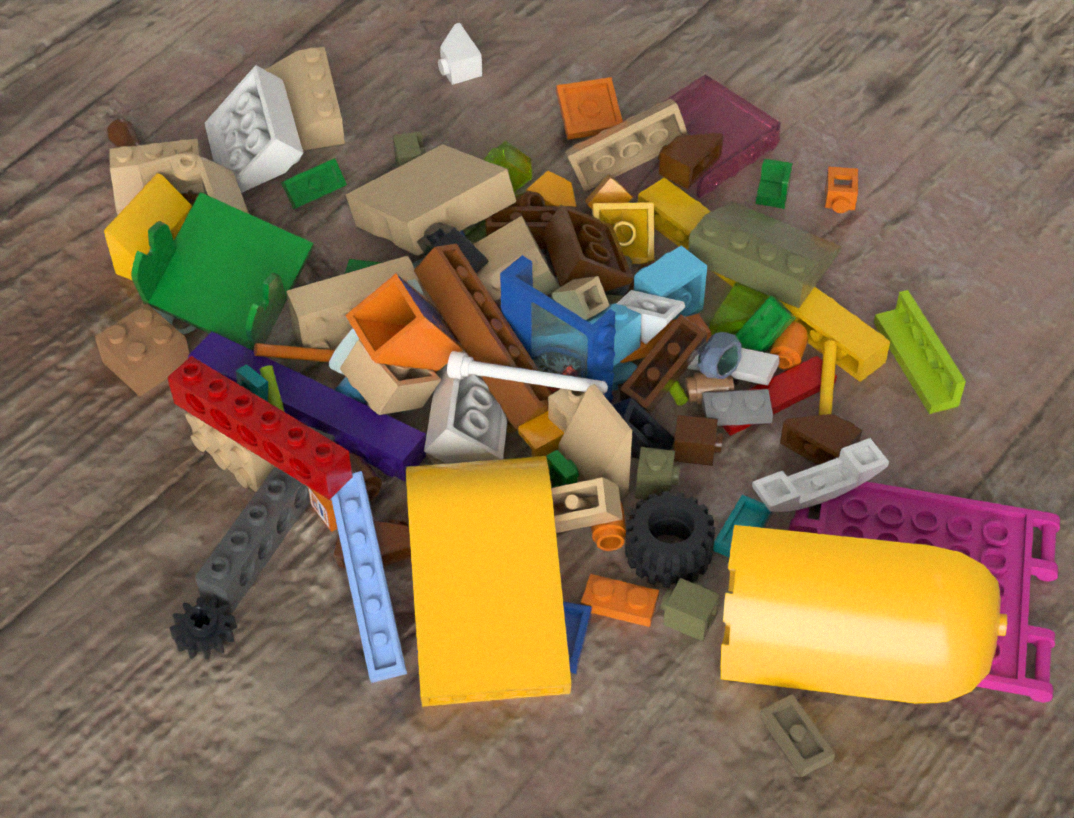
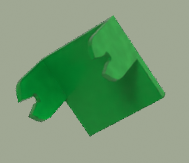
M200 192L175 240L169 226L161 221L156 222L148 230L149 253L146 255L140 251L136 252L131 276L144 304L148 303L152 308L209 334L212 331L254 351L255 343L265 344L288 299L286 291L294 288L314 249V243Z

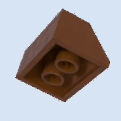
M560 205L542 232L560 287L573 279L595 276L599 277L604 292L630 284L633 276L613 225Z

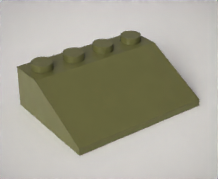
M732 201L706 214L690 233L688 251L705 263L707 269L800 308L838 256L842 246Z

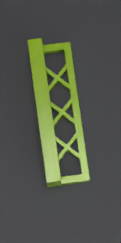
M908 290L899 292L895 310L875 314L874 324L876 328L890 341V351L929 414L959 407L966 380Z

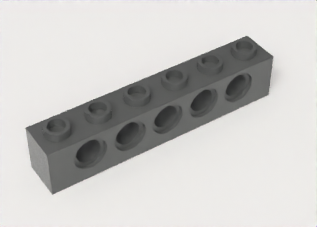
M312 428L313 430L317 431L318 433L335 442V438L333 435ZM273 468L195 576L199 594L205 603L209 604L212 598L217 597L219 607L228 604L231 614L234 612L309 504L308 486L279 468Z

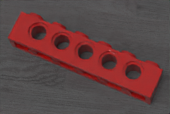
M189 357L167 377L174 404L328 500L353 478L350 455L347 449L196 358Z

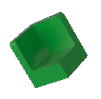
M771 159L763 160L755 204L785 209L793 163Z

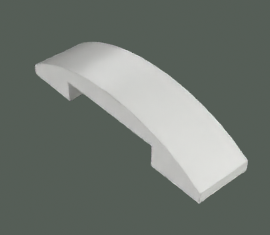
M869 438L842 448L839 458L788 477L783 471L753 481L752 487L769 511H794L826 502L860 486L888 467L889 461L872 439Z

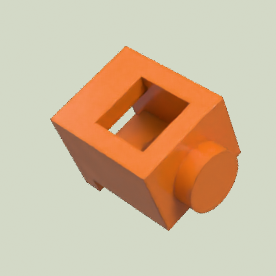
M828 166L825 184V208H832L837 213L855 210L858 196V169ZM834 179L850 180L849 185L834 184Z

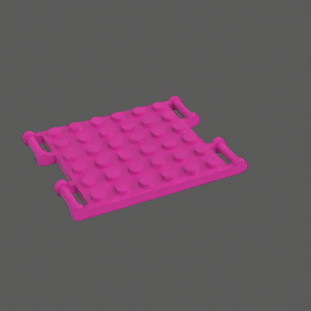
M867 481L836 498L821 503L819 520L808 519L810 507L795 510V516L790 521L789 531L931 545L961 552L985 565L998 580L1001 596L1000 613L1007 614V628L1005 636H998L996 651L989 674L976 687L1030 696L1032 700L1042 703L1053 699V686L1050 684L1051 648L1055 646V633L1047 628L1028 625L1031 575H1036L1038 579L1047 582L1058 578V565L1055 563L1056 532L1060 530V517L1058 515ZM1033 527H1037L1042 531L1041 559L1032 558ZM1027 643H1032L1036 647L1035 679L1025 678Z

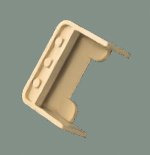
M184 152L138 164L143 188L157 173L163 175L176 190L204 183L208 196L248 213L235 175L232 170L191 152Z

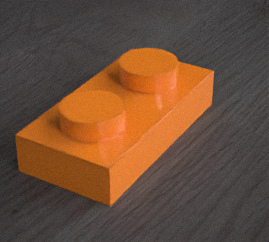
M590 574L581 605L591 606L592 613L650 627L659 599V590Z

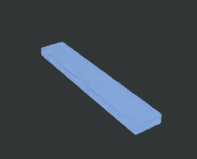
M362 471L352 473L353 478L331 499L369 679L371 683L405 675L407 674L365 480Z

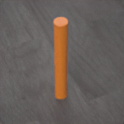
M255 343L254 356L329 362L335 351Z

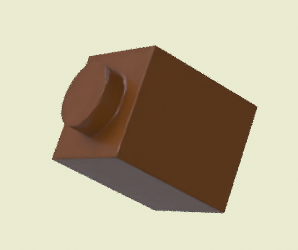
M678 415L674 441V462L713 466L714 453H721L723 433H716L718 419Z

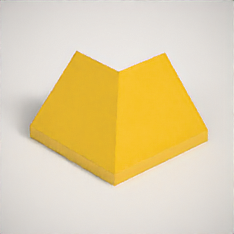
M654 202L593 203L592 217L613 225L624 256H629L632 264L647 263L649 260L655 261Z

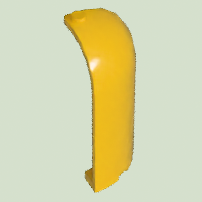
M734 525L728 570H730L728 591L733 592V594L725 593L723 622H726L721 644V680L917 704L948 702L971 692L989 674L996 651L998 636L1006 635L1007 614L1000 613L1001 596L998 580L982 563L961 552L931 545Z

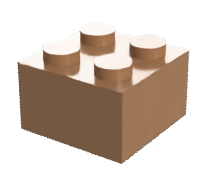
M148 303L95 336L102 362L139 397L168 379L167 377L184 363L190 354L186 337Z

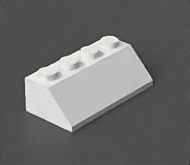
M447 363L437 371L441 381L433 392L424 452L446 464L503 459L508 420L506 414L495 397L490 393L488 386L480 375L472 374L463 380L450 378L447 374Z

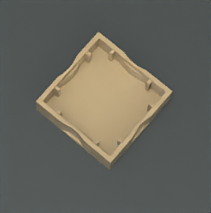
M443 144L346 194L357 227L375 236L389 239L396 246L416 256L424 253L417 241L424 236V232L430 226L440 222L453 226L460 232L466 227L482 221L516 202L507 169Z

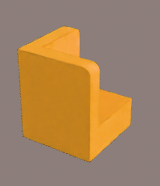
M607 174L585 201L593 210V203H628L633 196L612 176Z
M548 411L518 427V434L532 449V457L546 456L555 450L559 451V443L564 432L548 418Z

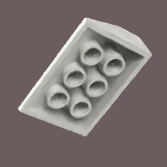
M257 65L253 67L205 122L213 161L233 171L241 193L286 173L293 164L300 160L303 154L283 80Z

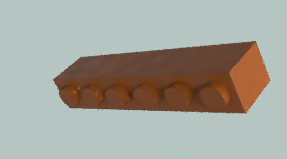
M450 244L434 247L414 269V272L468 356L473 357L474 361L539 371L458 245ZM481 376L515 430H518L520 425L548 411V397L554 394L550 386Z

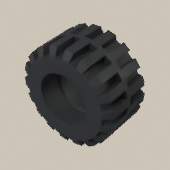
M669 491L662 492L661 496L653 493L648 495L647 501L641 499L636 503V509H631L629 519L627 520L625 555L628 557L630 568H636L637 576L641 579L646 576L648 577V583L655 585L656 582L663 583L662 587L670 588V584H677L680 578L689 580L692 583L698 580L699 574L704 575L708 569V564H711L715 538L714 519L712 515H708V508L704 504L697 505L698 499L692 496L689 499L685 498L684 493L677 492L676 495H670ZM662 535H673L683 539L684 541L679 543H665L659 541L658 539H656V537Z

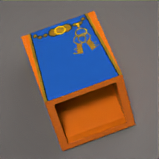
M397 273L345 315L375 363L439 371L448 363L452 351H463L436 307Z

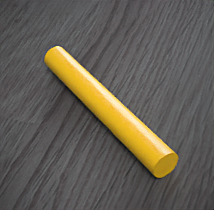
M832 340L824 342L818 415L832 414L837 342Z

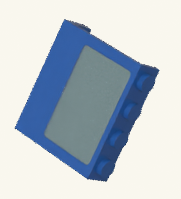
M523 255L520 256L500 273L501 313L539 371L604 381L608 386V390L603 395L611 404L613 401L612 386L614 379L613 362L615 357L616 312L610 309L594 324H591L533 288L532 261Z

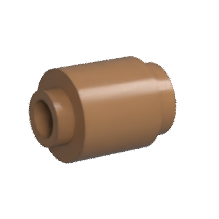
M702 372L693 373V376L686 377L685 379L688 403L696 402L697 405H702V393L734 391L732 375L725 379L707 378Z

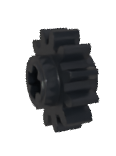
M200 596L197 598L196 606L192 607L189 603L184 602L183 608L185 613H174L172 615L175 625L170 627V632L179 652L187 649L189 657L193 659L199 651H202L207 660L211 656L210 650L216 649L219 653L225 652L223 641L234 642L232 630L237 628V624L228 604L219 607L217 597L212 598L209 604H205Z

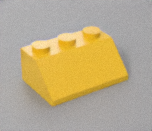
M159 173L144 186L104 230L115 273L132 280L131 272L136 252L140 251L146 255L149 253L148 230L156 222L161 221L169 226L175 240L192 208V205Z

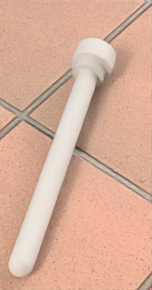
M457 351L451 352L447 365L448 377L462 380L474 374L586 392L588 387L593 384L597 386L602 394H605L608 390V386L604 381L474 361L473 357H468L467 353Z

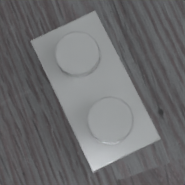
M768 389L702 393L704 418L718 419L717 426L772 423L773 412Z

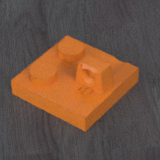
M611 77L556 85V95L567 140L595 136L603 130L610 129L623 122Z

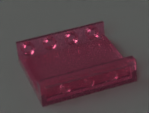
M706 74L668 98L677 103L688 135L718 132L724 135L721 158L696 181V197L699 199L708 192L714 191L727 179L736 176L740 170L756 162L759 157L769 150L775 149L780 141L781 122Z

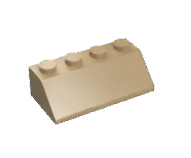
M670 98L662 103L655 104L652 108L636 116L629 117L626 121L610 129L603 130L598 135L584 142L575 144L572 148L566 150L565 153L584 192L598 186L607 174L615 178L657 157L664 145L671 143L677 136L688 135L677 103Z

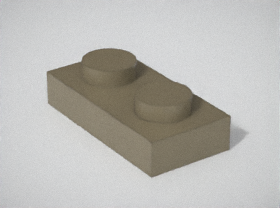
M793 694L761 709L760 719L801 777L834 760L835 752Z

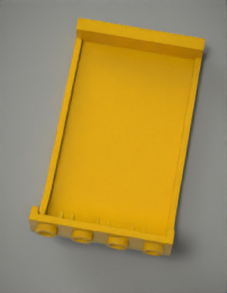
M546 456L406 467L422 707L570 694L572 685L551 482Z

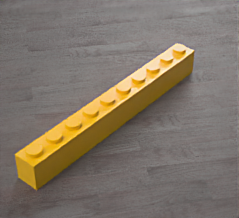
M662 178L638 194V203L654 202V228L677 246H683L687 250L689 249L691 231L706 214L711 212L699 201L690 197L680 187L674 185L666 178ZM713 272L759 307L769 298L767 294ZM816 287L813 288L800 308L779 300L796 317L793 322L805 327L808 344L823 354L825 341L832 340L837 342L836 365L859 382L886 363L890 341L883 334L875 331L858 316L846 310L833 298L827 296Z

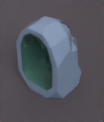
M724 332L712 335L697 350L699 354L697 365L707 378L725 379L736 371L742 358L740 341L735 335Z

